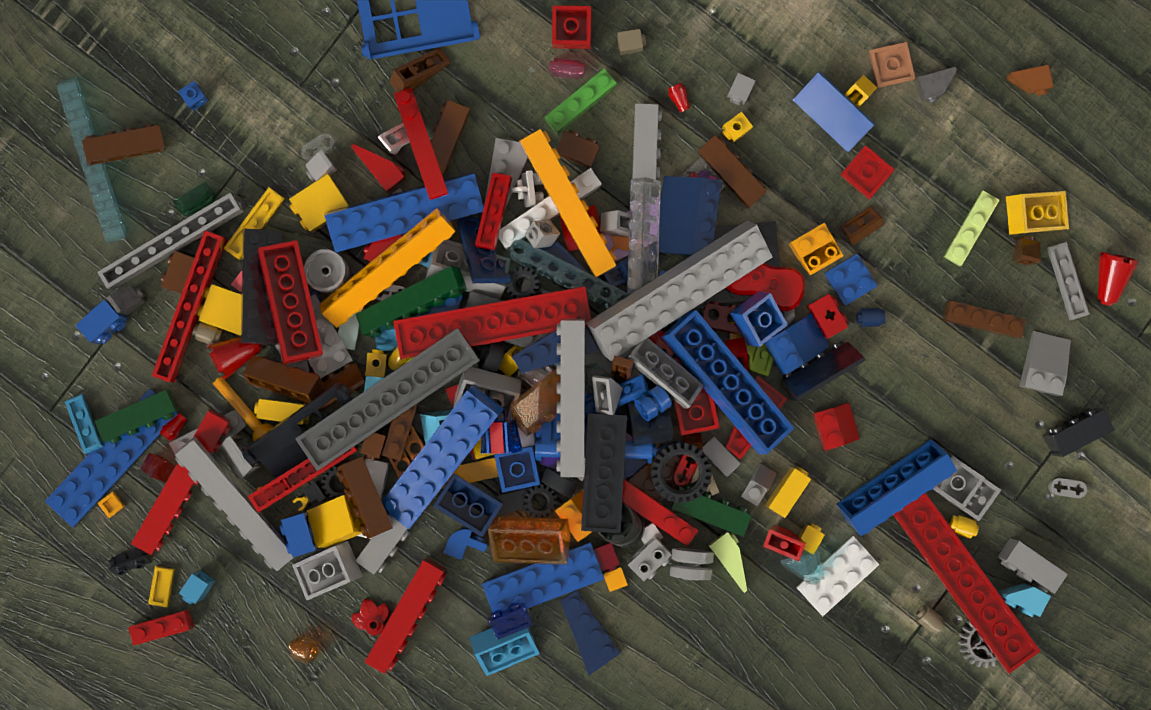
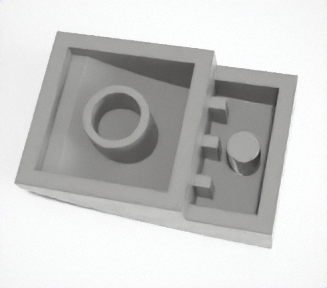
M953 456L951 460L957 471L950 478L937 484L933 490L979 522L1001 489Z

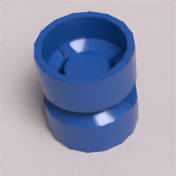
M659 385L649 390L648 395L643 394L634 400L638 412L646 421L656 417L658 411L663 412L672 406L668 394Z

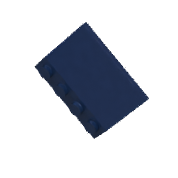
M664 176L654 252L690 257L714 241L722 180Z

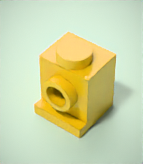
M372 350V353H367L365 376L386 377L388 355L383 354V350ZM374 360L379 361L380 364L378 367L373 366Z

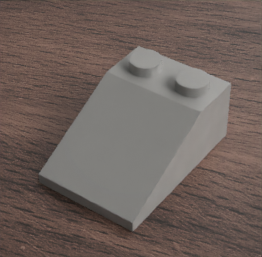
M1033 331L1019 387L1055 396H1063L1067 379L1071 340Z
M241 434L231 435L219 447L221 451L220 456L226 463L229 462L232 466L231 472L233 475L242 480L261 468L263 464L257 459L258 463L251 466L244 459L241 452L249 444Z
M348 541L292 565L306 600L363 577Z

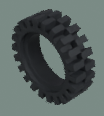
M680 442L665 446L658 452L651 466V478L656 490L664 498L675 503L692 502L696 498L701 497L711 482L712 472L708 457L701 449L689 443ZM684 454L696 461L699 467V478L690 489L679 491L666 484L663 469L671 457Z

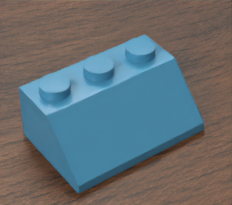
M523 615L469 637L474 654L486 676L540 654Z

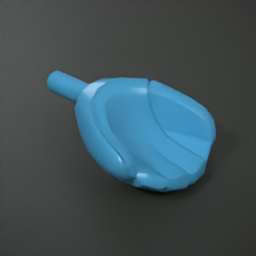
M395 329L382 332L381 336L376 337V347L378 350L390 351L398 346Z

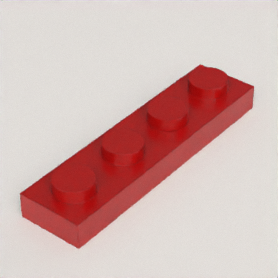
M492 173L475 242L476 247L491 250L496 248L511 186V175Z

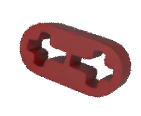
M684 454L681 455L672 474L673 481L679 486H685L690 482L698 466L694 460L693 463L690 462L686 467L688 461L685 458L688 455ZM684 469H686V471L684 472V476L686 477V479H681L679 482L677 474H682Z

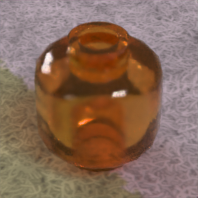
M298 636L290 642L288 650L292 659L308 664L316 659L319 647L315 640Z

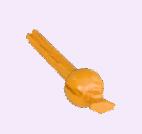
M221 377L213 382V385L254 431L252 435L253 441L274 427L268 423L262 424L230 385Z

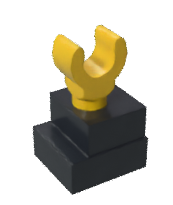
M316 481L303 490L306 496L294 499L293 503L301 501L303 506L298 509V511L306 508L309 502L311 503L316 499L321 502L329 496L324 493L325 491L322 489L320 482Z

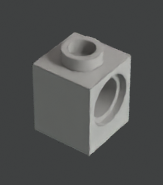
M738 73L727 97L734 104H745L755 80Z
M549 219L533 221L525 236L534 248L551 247L560 233Z

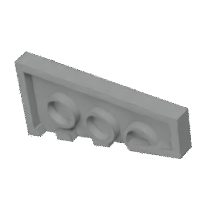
M499 138L495 140L486 197L492 173L511 175L512 181L506 207L512 195V188H515L516 180H519L528 159L520 142Z

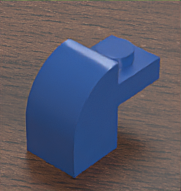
M463 528L451 535L443 553L462 559L467 545L485 552L488 543L481 536L475 535L474 538L471 537L472 530Z

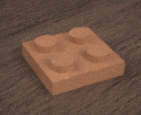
M907 42L869 50L877 88L915 80Z

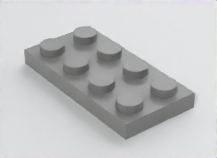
M314 294L310 298L323 355L308 359L314 372L322 379L353 360L332 323L321 313L320 302Z

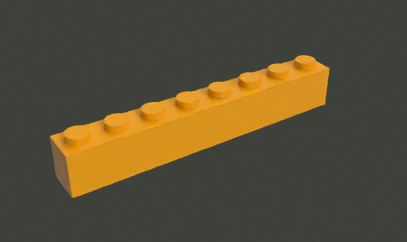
M539 129L519 140L593 275L597 277L615 267L614 261L617 259L612 250H607L605 246L607 241L604 235L597 232L596 227H598V224L594 217H589L586 211L589 209L583 199L580 201L577 193H579L577 186L574 182L570 183L567 178L570 174L565 165L561 167L558 161L560 156L555 148L551 149L548 143L551 140L547 132H542Z
M436 208L319 304L321 313L336 328L341 324H345L353 314L360 312L370 300L376 299L378 294L384 289L389 288L397 278L404 276L408 269L420 263L424 256L436 250L438 245L444 240H448L455 232L451 222Z

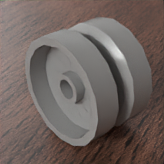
M329 249L318 250L312 253L305 262L304 272L307 283L313 289L323 294L329 295L334 293L350 279V267L347 261L338 253Z
M672 548L671 558L674 561L683 562V564L670 565V576L685 580H712L713 570L701 564L713 563L714 552L700 549Z

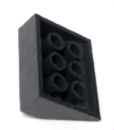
M839 341L832 345L833 350L828 353L824 350L815 356L816 360L811 363L809 361L800 366L798 371H791L782 375L784 379L780 382L791 401H799L866 361L865 357L849 342L843 343Z

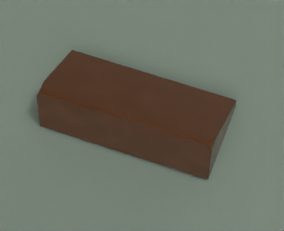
M869 206L841 225L840 229L849 242L855 245L882 227L884 223L876 210Z

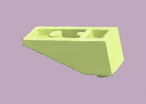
M725 531L708 546L745 593L747 586L740 548L737 545L739 540L733 533L729 535Z

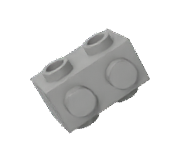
M654 535L627 563L645 581L647 578L649 580L653 578L657 573L656 569L661 565L665 566L671 560L670 556L672 554L664 543Z

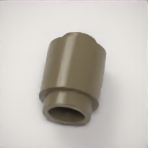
M200 322L199 325H195L192 335L195 336L197 341L211 344L220 342L223 331L213 325Z
M922 606L916 612V621L930 632L937 634L945 625L943 617L929 606Z

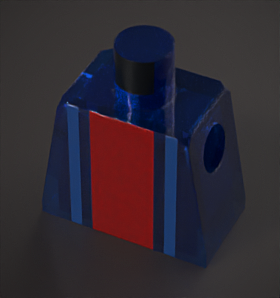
M503 409L482 436L481 454L517 453L522 451L516 420H505V409Z

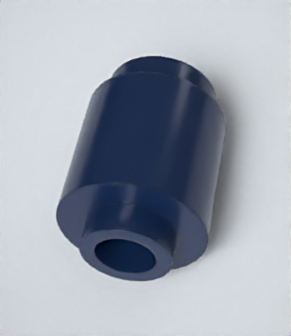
M879 307L860 308V312L856 313L857 324H860L861 327H880L881 324H885V310Z

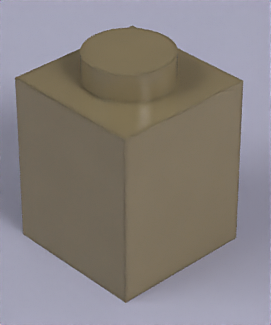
M640 29L617 33L620 55L643 51L646 40L645 34H641Z

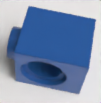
M195 81L178 91L187 106L193 111L209 101Z

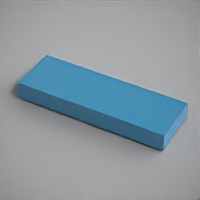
M81 394L65 401L83 453L88 454L104 447L85 395Z

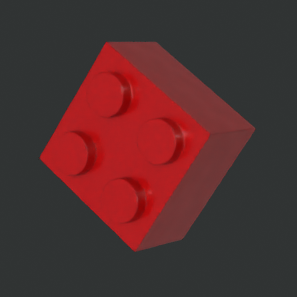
M553 6L552 48L590 49L591 6Z

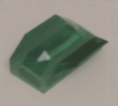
M204 182L173 200V203L183 216L190 217L215 201L216 195L207 182Z

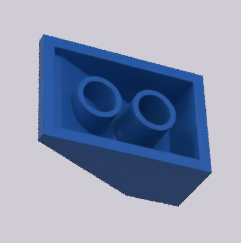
M812 313L779 331L764 343L781 375L790 373L830 347Z

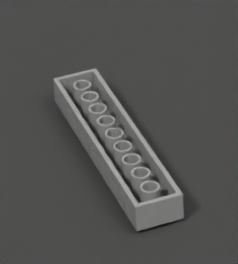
M747 220L586 324L602 354L612 361L614 355L620 356L768 261L772 258V255L758 226Z

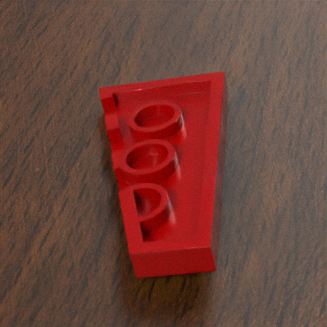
M756 375L755 381L776 407L780 409L787 398ZM734 426L725 448L741 459L751 447V444Z

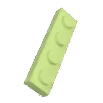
M981 191L945 253L944 257L958 266H962L998 204L999 199L985 191Z

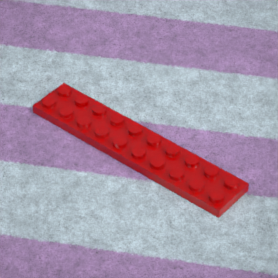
M580 287L393 322L400 359L416 357L457 328L470 347L551 333L557 329V323H561V319H575L579 316L580 319H585V326H587L586 323L591 320L586 288Z
M926 493L921 495L919 499L906 505L901 511L893 514L1008 674L1040 652L1035 642Z

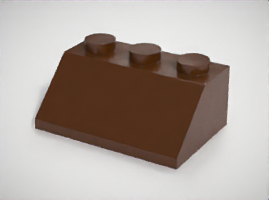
M350 362L342 367L343 371L336 374V372H333L325 377L326 381L323 382L324 388L322 392L336 382L347 386L350 391L348 394L351 395L365 386L366 376L359 364ZM334 397L318 408V410L321 412L339 401Z

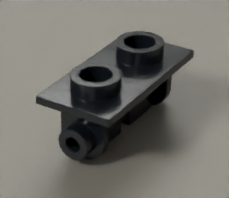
M137 548L128 551L130 557L128 559L126 553L114 556L109 560L110 567L108 570L114 575H124L129 570L144 568L146 564L152 563L145 556L148 553Z

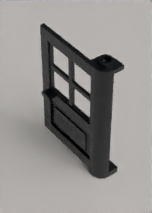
M336 382L242 449L241 452L244 459L251 466L258 463V459L276 478L308 459L295 439L304 433L297 423L313 412L322 420L326 417L318 408L334 397L343 406L353 400L348 394L350 391L344 383Z

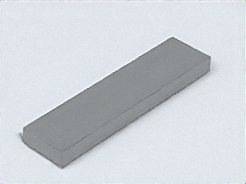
M1067 241L1047 247L1069 320L1089 315Z

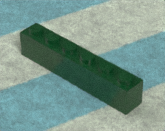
M449 266L357 313L356 317L362 335L370 336L371 338L379 337L382 335V332L395 329L393 321L429 312L430 308L445 304V300L461 296V292L467 290L460 268Z

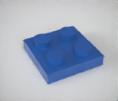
M858 254L824 273L843 306L877 287Z

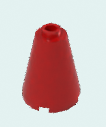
M1100 251L1098 299L1101 300V304L1112 306L1113 303L1118 302L1139 260L1119 254L1109 255V252Z
M241 337L206 345L207 349H212L209 355L218 373L223 372L224 376L221 377L223 380L227 379L251 360L254 355L260 353V347L263 346L262 344L241 343Z

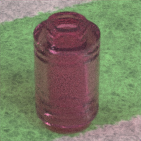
M554 57V61H550L549 72H552L553 77L577 80L583 78L584 63H581L580 60Z

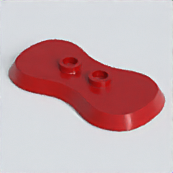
M763 263L727 286L726 289L736 295H754L757 292L771 293L780 311H790L800 304L805 293L806 284L803 275L794 268L774 267Z

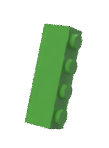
M604 68L546 115L545 121L558 135L616 88L617 83Z

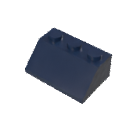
M454 473L434 502L433 507L483 537L503 504Z

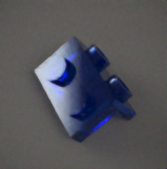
M514 603L509 606V609L494 611L488 617L489 625H491L497 640L533 626L525 603Z

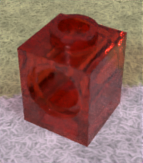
M149 452L140 469L150 477L166 483L175 465L166 458Z

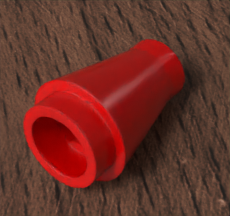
M682 82L668 88V95L680 112L690 108L686 87H683Z
M178 413L161 427L162 430L159 433L172 442L174 439H177L187 419Z

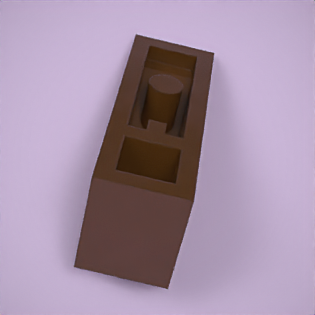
M441 48L435 49L395 68L390 83L397 92L408 88L415 90L448 66L451 61Z

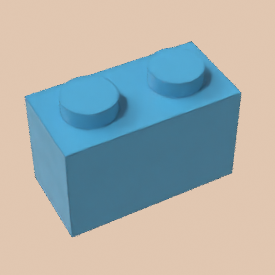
M199 570L191 574L179 594L183 596L182 599L187 603L196 604L204 600L216 580Z

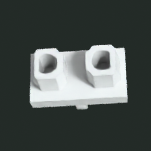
M532 170L521 173L522 180H516L517 187L512 188V193H518L519 200L524 199L525 208L532 207L544 200L543 192H535L534 185H541L542 181L538 174L533 173Z

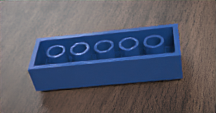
M930 439L836 503L846 521L862 536L869 533L880 523L885 522L896 512L901 511L912 501L919 499L928 490L935 488L943 480L950 478L957 469L948 453Z
M591 541L486 580L482 583L494 618L498 620L604 579Z

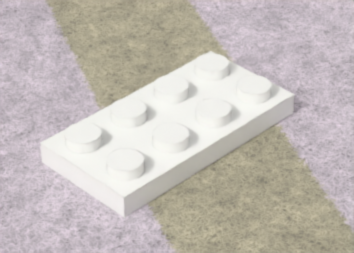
M851 536L796 588L824 616L879 564L858 540Z

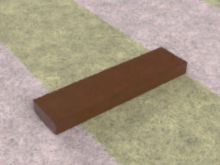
M614 355L611 378L616 383L621 384L631 379L633 360Z

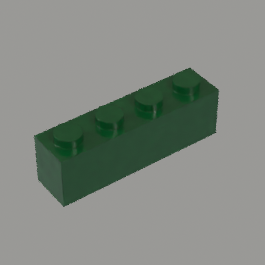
M164 390L95 421V424L103 442L114 444L121 441V437L126 434L132 436L139 433V429L144 426L148 429L157 425V421L162 418L166 421L175 417L174 413L178 412L179 409L171 391Z
M685 485L683 488L679 486L678 490H687L691 487L688 485ZM705 492L701 497L696 498L692 502H672L671 509L744 537L752 516L748 514V509L741 506L735 509L730 507V502L720 499L719 502L712 499L713 495Z

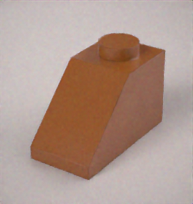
M1049 65L1011 72L1007 75L1008 81L1029 94L1036 93L1037 96L1048 94V90L1053 88Z

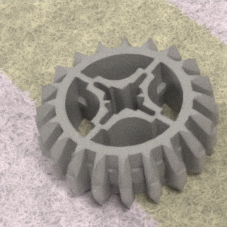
M968 620L967 624L969 627L962 626L965 634L959 633L963 640L958 641V644L964 645L959 649L960 652H966L963 657L969 659L970 664L976 662V666L981 667L983 663V666L988 668L990 662L995 667V660L997 658L987 644L985 646L981 644V641H983L982 637ZM976 631L977 637L974 641H971V637ZM983 649L987 656H976L972 650Z

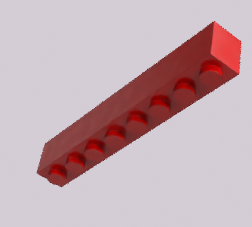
M204 231L153 370V377L175 383L194 327L199 318L198 311L205 302L206 298H204L207 288H210L227 241L226 238Z
M211 408L194 434L210 455L212 451L217 452L221 445V442H219L222 435L226 436L231 428L228 425L230 419ZM176 465L131 543L150 555L155 550L157 552L160 550L164 543L161 540L163 535H168L173 527L170 524L174 517L178 519L183 510L180 507L183 501L187 502L193 493L190 491L192 485L197 486L199 483L198 481L194 482L188 475L189 470L185 466Z

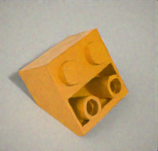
M825 223L789 243L797 260L809 275L814 274L844 256Z

